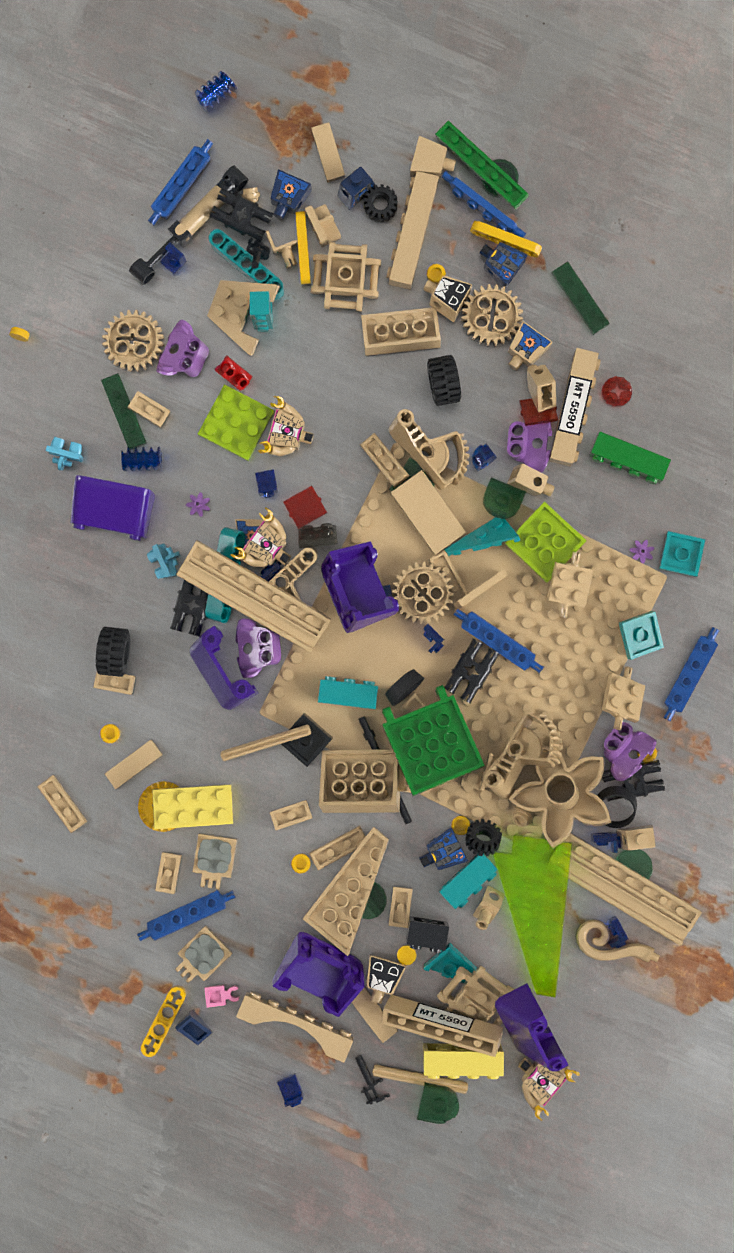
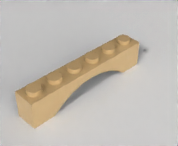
M253 991L250 993L246 992L237 1013V1018L253 1025L269 1021L287 1022L296 1025L316 1039L326 1056L343 1063L345 1062L354 1038L350 1032L344 1029H340V1031L333 1029L332 1024L324 1021L319 1023L311 1015H300L292 1007L279 1006L280 1003L273 999L268 1001L262 999L259 993Z

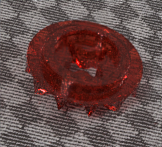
M615 376L609 378L604 383L602 396L609 405L619 407L629 402L633 389L630 382L624 377ZM616 385L619 389L625 390L619 394V399L615 392H610L616 388Z

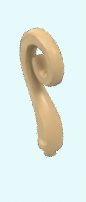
M599 920L585 921L576 932L577 944L581 951L595 960L609 961L633 956L649 962L650 959L657 962L660 955L654 953L653 947L640 943H631L610 950L593 948L586 939L589 930L596 928L602 933L601 937H594L592 939V943L596 946L605 945L610 938L609 928Z

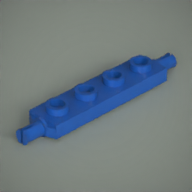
M207 139L201 148L194 146L151 205L154 213L148 220L150 224L154 226L160 217L167 219L210 161V156L207 152L213 145L212 141Z
M447 171L444 172L441 178L450 184L452 193L457 198H463L471 209H477L482 213L481 215L484 219L494 222L498 229L524 238L526 233L513 220L460 179L454 178Z
M457 609L453 614L463 621L461 628L524 671L531 667L540 673L544 666L534 661L535 653L475 612L471 611L465 614Z
M712 627L707 637L700 636L664 703L668 707L663 717L664 719L671 722L675 712L682 713L718 647V644L714 641L719 632L718 629L713 634L715 628Z
M233 890L224 895L219 891L210 893L147 922V930L137 933L138 939L140 941L151 937L154 941L226 909L225 902L236 898Z

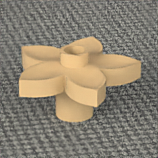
M542 745L540 758L548 757L549 747ZM591 756L576 761L570 768H567L562 757L557 758L560 764H555L553 768L535 766L540 781L522 785L509 798L510 802L526 812L533 814L544 812L542 816V830L552 848L563 843L570 835L574 819L589 826H602L611 823L609 811L604 802L597 795L590 792L602 779L604 772L603 757Z

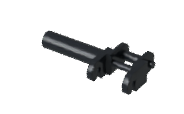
M250 238L246 251L253 255L251 266L256 269L259 266L260 259L267 260L269 258L270 248L257 239L254 243H251L253 238Z
M362 1055L355 1057L366 1084L369 1085V1087H363V1090H361V1093H365L368 1100L366 1104L372 1105L374 1101L378 1103L386 1097H390L389 1093L382 1096L377 1094L374 1086L378 1082L381 1083L383 1079L379 1078L374 1081ZM371 1089L375 1095V1097L372 1099L368 1092Z

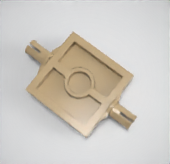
M573 552L571 563L555 562L547 600L561 604L559 613L561 617H567L569 606H586L593 569L578 565L581 555L578 552Z
M625 667L623 676L614 673L608 675L602 711L608 712L615 717L613 728L616 730L622 729L623 720L636 723L640 718L645 685L631 679L632 667Z

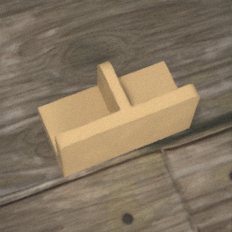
M325 204L316 209H313L312 205L305 208V215L321 248L329 245L330 242L341 239V234L334 222V217L330 214Z

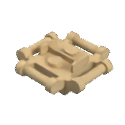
M330 242L328 255L315 254L313 256L315 266L313 286H311L310 293L316 295L325 294L324 309H330V307L356 309V311L362 312L363 297L378 299L377 284L381 260L366 258L367 244L355 246ZM335 252L358 253L361 255L339 254ZM325 262L327 263L325 286H320L322 263ZM366 266H371L369 290H364ZM331 295L357 297V302L331 300Z
M481 965L473 973H470L463 967H459L454 978L444 990L438 993L437 997L441 1002L449 1004L445 1008L447 1011L452 1012L456 1009L464 1016L488 1022L496 1012L495 1001L499 997L511 992L513 988L509 985H504L494 978ZM465 979V983L454 996L450 995L461 980ZM500 1016L492 1024L501 1026L503 1022Z

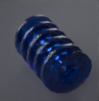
M222 71L218 72L219 77H212L213 82L210 80L206 82L207 87L202 85L201 91L195 90L196 99L206 112H208L206 106L214 108L213 101L218 104L220 103L219 96L223 99L226 98L225 91L228 94H232L230 87L237 90L233 80Z
M160 446L157 447L156 452H154L152 447H150L149 452H146L145 447H142L141 452L138 451L137 447L134 448L132 453L129 447H127L126 453L122 450L121 464L123 471L127 472L129 467L131 471H135L136 466L139 471H142L144 466L147 471H150L151 467L157 471L159 465L162 468Z

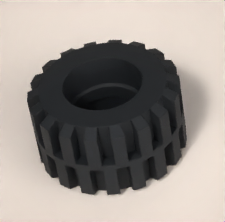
M446 355L428 359L429 383L436 406L460 402L461 386L454 357Z
M104 626L100 631L96 647L95 663L97 673L99 675L123 677L127 670L130 654L129 631L124 628Z

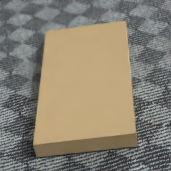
M422 470L390 492L434 555L466 533Z

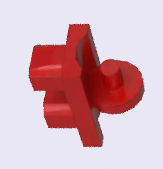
M228 355L214 369L240 391L252 379V375Z

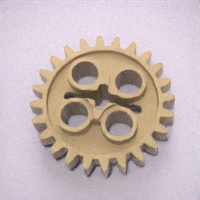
M488 284L487 290L480 286V292L473 290L474 297L468 295L467 299L470 302H464L466 308L462 309V313L465 316L461 320L467 321L463 328H469L467 335L474 334L473 341L479 338V344L486 341V345L489 346L490 342H493L496 347L498 341L502 345L505 343L504 338L511 341L510 334L516 336L517 331L515 329L520 327V324L517 322H522L523 320L518 315H521L523 310L518 309L521 306V302L515 303L517 296L511 297L512 290L506 293L505 286L498 290V284L495 285L494 289ZM493 299H495L496 305L494 311V319L492 324V331L490 332L488 331L490 313L492 309V301ZM485 301L489 304V307L482 308L479 303ZM505 304L508 309L501 311L498 305ZM478 320H484L486 322V326L480 327L477 325L476 322ZM501 322L505 325V328L502 330L497 329L495 324Z
M127 310V315L125 316L120 312L121 318L119 319L113 316L115 322L108 321L110 328H104L108 335H102V338L106 340L102 345L107 348L104 352L106 355L110 354L108 359L110 361L114 360L113 364L115 366L120 364L122 370L127 366L129 372L132 371L133 367L139 372V366L146 370L147 363L153 366L151 360H159L156 353L162 354L159 347L164 346V343L159 341L164 339V336L159 334L162 329L157 327V320L152 322L153 317L151 315L146 318V313L143 311L139 315L138 310H135L134 314ZM129 327L128 333L121 334L122 328ZM148 329L147 335H139L141 330ZM133 338H136L137 341H134L133 344H131L130 341H132ZM120 346H127V350L125 352H118ZM141 347L146 348V351H145L144 354H142V355H138V354H137V351H138L139 348H141Z
M418 562L415 563V568L408 565V572L402 569L403 577L396 576L400 580L399 583L393 582L397 586V589L392 590L393 593L397 594L394 599L399 602V607L402 608L399 613L403 614L406 612L405 619L412 616V622L414 623L417 618H419L420 624H423L424 619L431 623L432 617L438 621L437 615L440 614L444 617L445 615L442 610H450L446 605L447 603H453L449 596H454V593L449 592V589H452L454 586L447 584L451 578L445 579L444 577L447 572L445 571L440 574L441 567L433 569V563L429 567H427L426 562H423L422 567L419 566ZM422 574L429 576V582L425 585L419 583V577ZM411 580H414L423 590L427 588L426 594L433 600L435 606H432L425 597L418 596L420 591L411 583ZM407 587H413L415 590L414 595L410 598L406 597L404 593ZM435 588H439L442 591V596L439 599H434L431 595L432 590ZM420 601H425L428 605L427 610L424 612H420L417 609Z

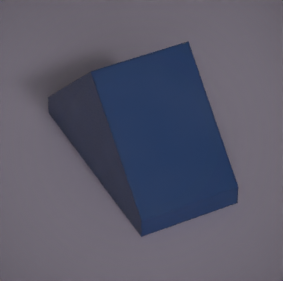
M194 1009L181 1019L175 1027L178 1032L196 1045H199L213 1033Z

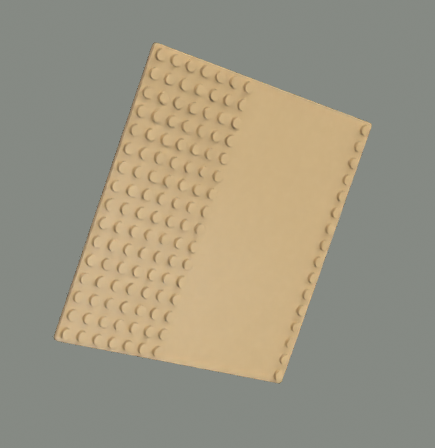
M398 443L393 444L390 450L391 454L409 474V477L397 486L399 487L422 470L424 472V470L409 452ZM446 467L440 473V476L447 482L454 476L455 471ZM380 471L342 548L371 541L378 554L374 563L377 575L386 597L392 596L394 598L397 594L393 593L392 590L397 589V586L393 582L399 583L400 580L396 576L403 577L402 569L408 572V565L415 568L416 562H418L420 567H422L423 562H426L427 567H429L428 559L433 557L434 553L390 492L397 487L394 488ZM424 472L466 531L465 534L447 547L500 514L516 532L535 512V510L466 476L460 480L458 485L450 484L440 490ZM579 533L587 541L577 551L581 553L578 565L593 569V575L586 606H569L567 617L559 616L561 604L547 600L551 579L546 583L505 545L507 541L502 542L501 546H491L478 551L468 549L461 551L460 555H450L449 558L468 593L503 569L505 570L507 577L459 610L465 614L471 611L475 612L535 653L534 661L544 666L540 673L531 667L524 671L500 654L491 668L492 674H489L483 684V689L478 690L471 704L460 698L469 684L468 680L462 679L455 694L445 689L448 697L454 695L477 749L493 753V758L497 760L504 752L523 715L526 712L535 716L543 713L552 720V723L557 727L556 730L560 733L559 737L562 739L560 744L563 748L560 752L567 768H570L578 761L602 713L608 675L614 673L620 676L627 661L619 622L652 610L666 582L667 576ZM572 557L566 563H571ZM427 574L420 575L419 583L422 585L427 584L429 576ZM411 580V583L420 591L418 596L425 597L432 606H435L433 600L426 594L427 588L423 590L414 580ZM324 581L312 608L331 618V621L315 644L312 652L309 653L293 643L260 709V714L290 729L301 715L306 713L333 737L326 748L330 750H372L368 740L365 741L364 731L358 720L365 716L370 728L375 732V739L380 750H389L392 748L382 727V724L386 723L382 709L390 706L396 719L411 712L402 708L401 705L413 693H416L427 706L440 701L435 692L436 687L447 684L452 675L451 669H454L461 657L460 654L465 653L472 639L483 644L475 657V662L477 663L482 662L490 647L461 628L463 621L453 615L456 610L452 603H447L446 605L450 610H442L445 615L444 617L438 614V621L432 617L431 623L424 619L423 624H420L419 618L414 623L412 622V616L405 619L407 613L400 614L399 612L402 608L399 607V611L393 616L357 631L346 633ZM407 587L404 591L405 596L408 598L412 597L415 593L414 588ZM435 588L432 590L431 595L434 599H439L442 596V591L439 588ZM420 601L417 609L420 612L427 610V603ZM473 666L472 669L465 667V668L467 669V671L469 672V676H470L471 674L479 675V674H477V672L474 670V669H475L474 666ZM415 669L425 679L409 696L397 705L392 706L385 693L403 675ZM325 676L337 677L336 681L344 682V678L354 679L356 684H363V681L375 682L374 686H378L376 709L318 703L320 680H325ZM533 721L529 729L537 734L541 745L550 748V739L545 726ZM535 765L523 766L518 780L513 785L514 792L526 783L540 781ZM462 776L420 793V795L474 822L475 820L480 822L481 819H484L486 823L488 820L491 821L490 824L496 823V828L499 827L501 829L502 836L530 850L536 848L543 833L542 816L544 812L530 813L532 817L531 823L525 827H518L513 822V813L516 809H519L510 802L509 799H501L490 788H485L483 792L460 785Z

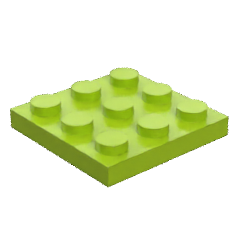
M224 384L198 435L249 461L275 410Z
M544 501L516 531L520 541L514 542V540H509L505 545L548 583L552 578L555 562L565 564L572 557L573 552H577L587 540Z

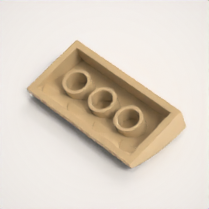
M432 307L361 315L365 356L441 348L437 310Z

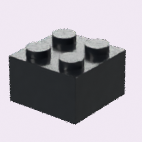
M409 916L406 935L407 945L417 950L426 947L429 948V951L441 953V950L446 951L449 932L448 922Z

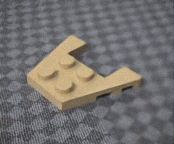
M220 280L207 317L247 354L253 355L259 339L242 332L250 311V292L269 291L270 302H274L280 286Z

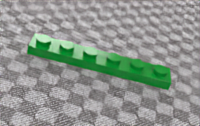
M449 120L435 133L436 137L515 210L529 197V194Z

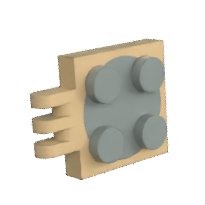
M198 834L193 872L202 874L200 887H205L206 880H209L208 888L212 889L213 881H216L215 888L220 890L222 877H232L237 839Z
M205 926L177 953L184 961L175 970L179 972L182 967L186 969L181 976L183 978L187 973L190 974L186 979L187 983L197 974L205 981L232 955V952Z

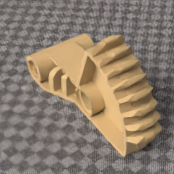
M408 409L400 410L389 426V433L392 438L412 455L438 489L442 490L450 484L458 485L460 480L464 478V474L467 472L466 467L469 465L467 459L470 454L466 453L469 447L464 446L467 440H462L464 433L459 434L455 431L434 439H428L420 426L414 422L413 413ZM453 441L457 451L458 464L454 476L445 482L440 473L444 471L449 461V449L446 442ZM422 451H426L429 457L424 456Z
M313 546L303 548L269 582L302 601L294 586V581L315 563L318 558L316 548ZM306 553H312V558H306ZM278 577L286 579L284 587H279L276 584Z
M526 712L504 752L490 766L485 775L484 783L501 799H509L514 793L513 785L518 780L524 765L553 768L555 764H560L557 758L562 757L560 752L563 749L560 744L562 739L559 737L560 733L556 730L557 727L552 723V720L543 713L535 716ZM533 721L545 726L548 732L550 749L547 758H540L542 753L541 741L537 734L529 729Z

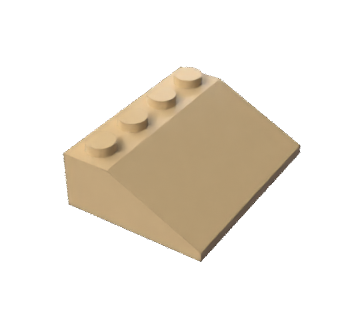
M392 749L322 750L319 807L323 813L399 812V764Z

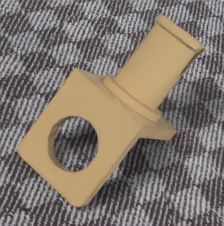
M267 230L266 236L273 254L281 253L286 269L291 268L289 259L292 266H296L298 263L291 248L297 245V240L275 248L269 230Z
M487 886L483 899L473 914L474 917L478 918L476 926L481 930H486L488 924L492 922L500 910L505 896L504 893L491 886ZM489 893L497 895L498 900L491 899Z

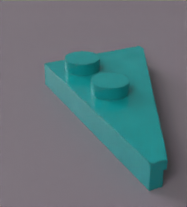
M500 514L444 550L448 556L460 555L463 550L472 549L473 551H478L491 546H501L504 541L514 540V542H518L520 538Z
M449 943L446 946V951L441 950V953L433 956L424 964L423 969L428 972L433 970L442 973L441 976L453 979L459 967L465 968L470 973L476 971L477 967Z

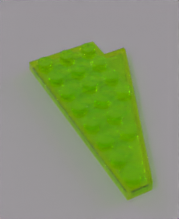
M514 834L512 853L495 851L493 856L536 995L556 998L572 842L564 841L555 848H552L545 838Z

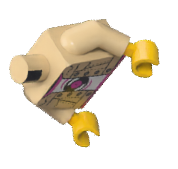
M273 396L278 400L277 405L270 403V405L279 409H276L268 440L259 442V444L264 445L265 449L258 450V452H268V454L281 457L293 453L294 450H298L301 442L312 444L314 433L304 431L305 422L299 412L284 402L282 397Z
M265 507L268 514L263 516L259 513L263 522L243 549L234 547L238 549L239 553L237 556L231 554V557L240 559L242 562L253 567L272 565L275 560L286 565L291 558V555L283 550L287 545L285 541L287 536L282 524L273 516L272 511Z
M526 1058L518 1065L525 1072L521 1078L525 1100L535 1111V1116L540 1121H543L540 1118L542 1111L547 1116L549 1115L548 1111L542 1108L541 1105L545 1107L566 1080L575 1083L576 1081L571 1078L573 1073L580 1076L578 1071L570 1070L569 1066L560 1071H550L537 1062L532 1064Z

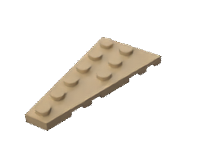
M375 827L371 829L303 918L304 921L347 956L350 954L389 838Z

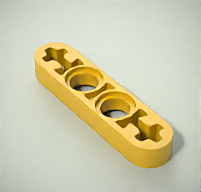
M305 211L295 213L301 285L311 284L306 216Z
M474 221L470 232L478 237L497 244L502 242L531 257H539L542 249L541 245L480 221Z
M176 985L168 992L141 1045V1052L144 1056H154L162 1045L186 998V990L182 986ZM177 990H179L182 998L179 997L176 1000L175 1005L173 1003H168V1000L172 1002L174 998V994L172 992H176ZM166 1007L172 1008L173 1016L165 1017L163 1009ZM162 1025L164 1033L157 1035L154 1032V1026ZM153 1038L157 1039L153 1045L155 1050L148 1052V1047L145 1044L149 1045Z

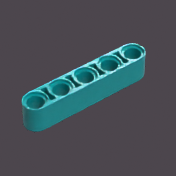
M215 229L210 232L209 242L215 252L252 283L279 285L280 289L276 294V300L283 296V283L277 276L260 262L256 269L252 268L251 265L248 268L242 267V264L246 261L252 263L253 256L223 231ZM218 237L223 239L222 242L218 244H215L213 242L214 239ZM232 249L237 250L235 255H228V251ZM260 273L266 275L262 280L256 279V276Z
M228 527L223 528L220 532L217 552L240 565L241 560L231 557V554L237 556L239 553L238 549L234 547L244 548L245 533ZM208 594L205 616L208 619L226 623L230 618L232 607Z

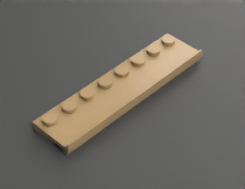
M198 540L194 543L176 574L309 653L312 652L315 644L331 621V618Z
M572 833L563 843L557 846L546 863V866L679 946L683 944V940L688 932L691 931L702 914L701 910Z

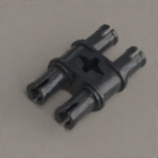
M221 188L219 193L226 197L218 194L217 200L231 205L232 212L227 213L213 206L212 211L218 213V215L210 212L209 217L223 223L225 228L241 233L242 236L248 235L262 241L263 237L256 233L265 235L266 231L252 225L250 220L255 217L269 224L271 219L264 215L272 218L273 213L259 207L257 202L254 203L242 197L241 194L235 195ZM242 209H244V215H246V218H241V220L239 221V216L236 214L237 212H241Z
M184 580L181 590L177 592L178 597L175 608H173L175 613L170 629L182 632L185 616L189 614L192 615L193 620L188 634L194 635L195 633V636L200 637L204 620L208 619L205 616L208 593L201 590L200 595L195 596L192 593L194 585ZM195 600V603L200 607H194L190 610V607L185 603H192Z
M472 639L465 653L460 654L461 657L454 669H451L452 675L444 686L447 691L455 694L462 679L468 680L469 684L460 698L470 704L478 690L483 689V684L489 674H492L491 668L500 655L489 648L482 662H475V657L483 646L481 642ZM473 666H474V667H475L474 670H475V671L477 672V674H479V675L471 674V675L469 676V672L467 671V669H466L465 667L472 669Z
M659 760L640 763L642 765L641 769L633 774V777L637 778L634 786L629 783L632 776L622 781V787L630 790L635 797H647L648 793L665 791V786L662 785L664 784L663 779L649 782L644 780L645 774L661 772V767L658 766L660 765ZM611 769L604 770L603 776H606L602 777L604 783L616 780L611 773ZM612 796L606 799L607 802L622 799L623 797Z

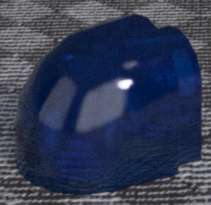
M486 443L483 446L479 445L474 450L472 463L476 470L480 471L491 464L497 457Z

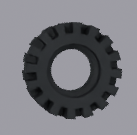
M380 184V187L374 185L373 189L369 188V192L365 193V213L369 215L371 220L374 218L375 222H378V220L384 222L385 219L388 221L397 211V195H395L393 189L390 190L389 186L384 187V184ZM378 197H384L388 201V206L383 210H378L373 205L374 200Z
M481 819L480 822L475 820L474 823L472 822L468 826L465 844L468 846L469 851L473 849V854L476 855L478 852L480 853L479 856H483V853H485L486 857L490 853L493 855L495 851H498L502 832H500L501 829L499 827L496 828V823L490 824V820L486 823L484 819ZM477 835H485L491 840H480L477 838Z

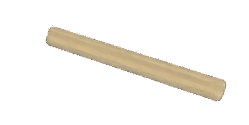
M304 725L220 752L223 761L308 736L311 734V729L309 725Z
M374 1065L372 1071L373 1076L462 1094H466L468 1090L467 1082L442 1077L431 1079L422 1073L381 1065Z

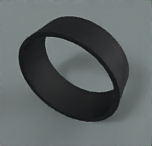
M412 669L397 680L387 690L385 695L391 705L395 706L409 696L425 678L415 669Z
M610 786L598 793L597 796L602 801L612 796L623 797L632 804L634 809L633 814L629 818L622 821H611V823L605 824L606 826L622 828L634 820L637 810V799L630 790L621 786Z

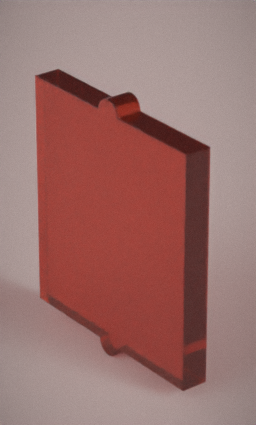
M532 398L519 400L521 407L520 415L523 416L525 426L558 421L557 406L538 412Z
M313 486L283 501L290 513L289 517H292L298 529L327 514L321 502L322 499L318 497Z

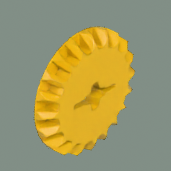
M161 781L151 784L143 791L138 802V812L141 820L147 827L159 832L176 829H154L152 789L178 788L179 786L171 782Z

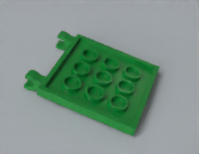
M443 685L436 687L435 690L440 701L396 719L390 706L382 709V714L386 720L382 727L412 796L485 766L454 695L448 697Z

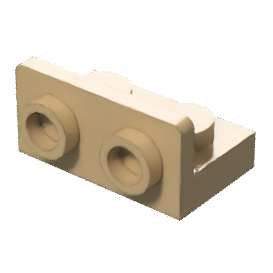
M478 750L485 766L463 775L460 785L484 792L485 788H489L484 783L485 775L490 766L496 761V758H493V753Z

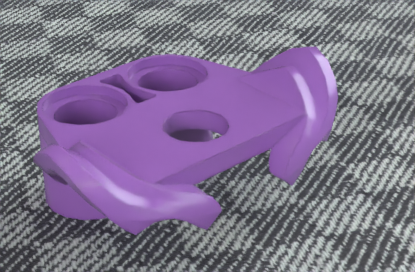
M179 320L169 334L164 352L160 354L156 372L169 376L175 375L177 372H184L190 377H196L201 372L208 356L209 348L194 335L192 326L185 320ZM178 345L179 350L175 354H171V347Z
M533 416L526 423L516 421L510 425L507 452L512 459L524 463L541 473L545 470L551 454V450H547L548 436H552L550 419L546 416ZM517 428H523L521 435H514V431ZM537 438L543 441V445L539 449L532 446L533 441ZM515 447H521L519 454L515 455L512 453Z
M240 619L238 621L235 641L238 643L239 657H237V662L242 677H254L260 673L263 667L278 664L281 660L280 636L270 629L258 627L253 620ZM267 633H269L270 639L268 642L266 640ZM246 643L252 645V652L250 654L244 652ZM269 652L271 653V660H270V661L268 660V657H267Z
M622 722L621 730L613 729L604 741V756L611 763L613 777L617 781H624L639 771L642 767L640 763L646 755H652L657 740L643 731L633 732L632 726L626 722ZM620 733H627L628 735L622 736ZM609 747H616L617 749L611 750ZM631 751H637L640 756L637 759H631L628 754Z

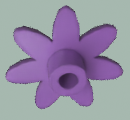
M202 492L198 494L197 498L194 495H190L192 502L186 503L187 507H193L190 515L197 511L198 515L202 517L203 510H210L205 505L210 499H202Z
M636 540L635 545L637 548L629 549L631 552L636 553L632 559L637 560L640 558L643 564L645 563V557L653 559V556L648 552L653 551L654 547H647L648 540H645L642 545Z

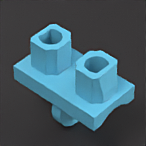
M54 437L51 445H47L45 451L60 457H53L52 463L58 464V470L63 471L65 466H72V462L67 461V459L82 463L84 457L81 455V444L71 442L69 451L63 450L65 440Z
M165 543L152 546L153 550L147 553V557L151 563L158 561L161 566L155 569L156 577L162 579L177 576L175 566L179 565L176 558L181 556L180 552L173 553L172 548H167Z

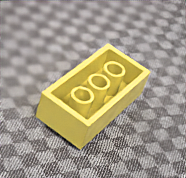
M230 784L152 789L154 829L233 824Z
M423 1043L424 1076H428L431 1079H437L440 1076H448L450 1079H458L459 1076H467L469 1079H478L479 1076H487L488 1079H498L499 1076H504V1051L500 1044L496 1057L448 1043Z

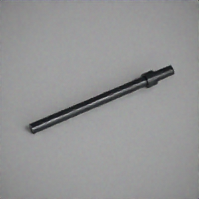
M366 717L359 718V723L364 731L365 741L368 740L372 750H380L375 739V732L370 728ZM400 795L399 812L406 825L411 823L412 820Z

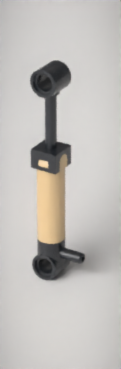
M235 165L231 166L224 173L222 179L180 221L176 220L168 228L172 237L147 262L142 258L136 260L131 265L129 272L142 285L150 282L156 273L152 267L177 242L184 248L193 239L192 235L210 219V212L216 213L212 211L213 206L220 209L225 204L217 200L218 194L226 197L219 193L220 189L223 188L233 194L238 193L246 186L249 179Z

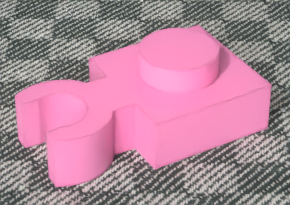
M224 984L204 988L207 1007L224 1006L227 1004L226 999L232 1002L240 999V996L234 997L231 994L233 990L239 989L238 986H231L228 990H225Z

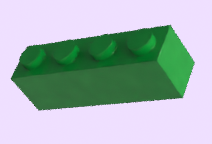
M603 432L597 434L589 454L595 462H606L611 464L610 467L616 470L624 469L628 471L629 475L644 477L651 484H660L663 481L671 462L669 458Z

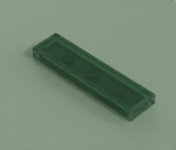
M568 261L552 271V275L593 335L610 324Z
M119 373L102 379V385L128 449L132 450L147 444L135 412L128 408L130 399Z

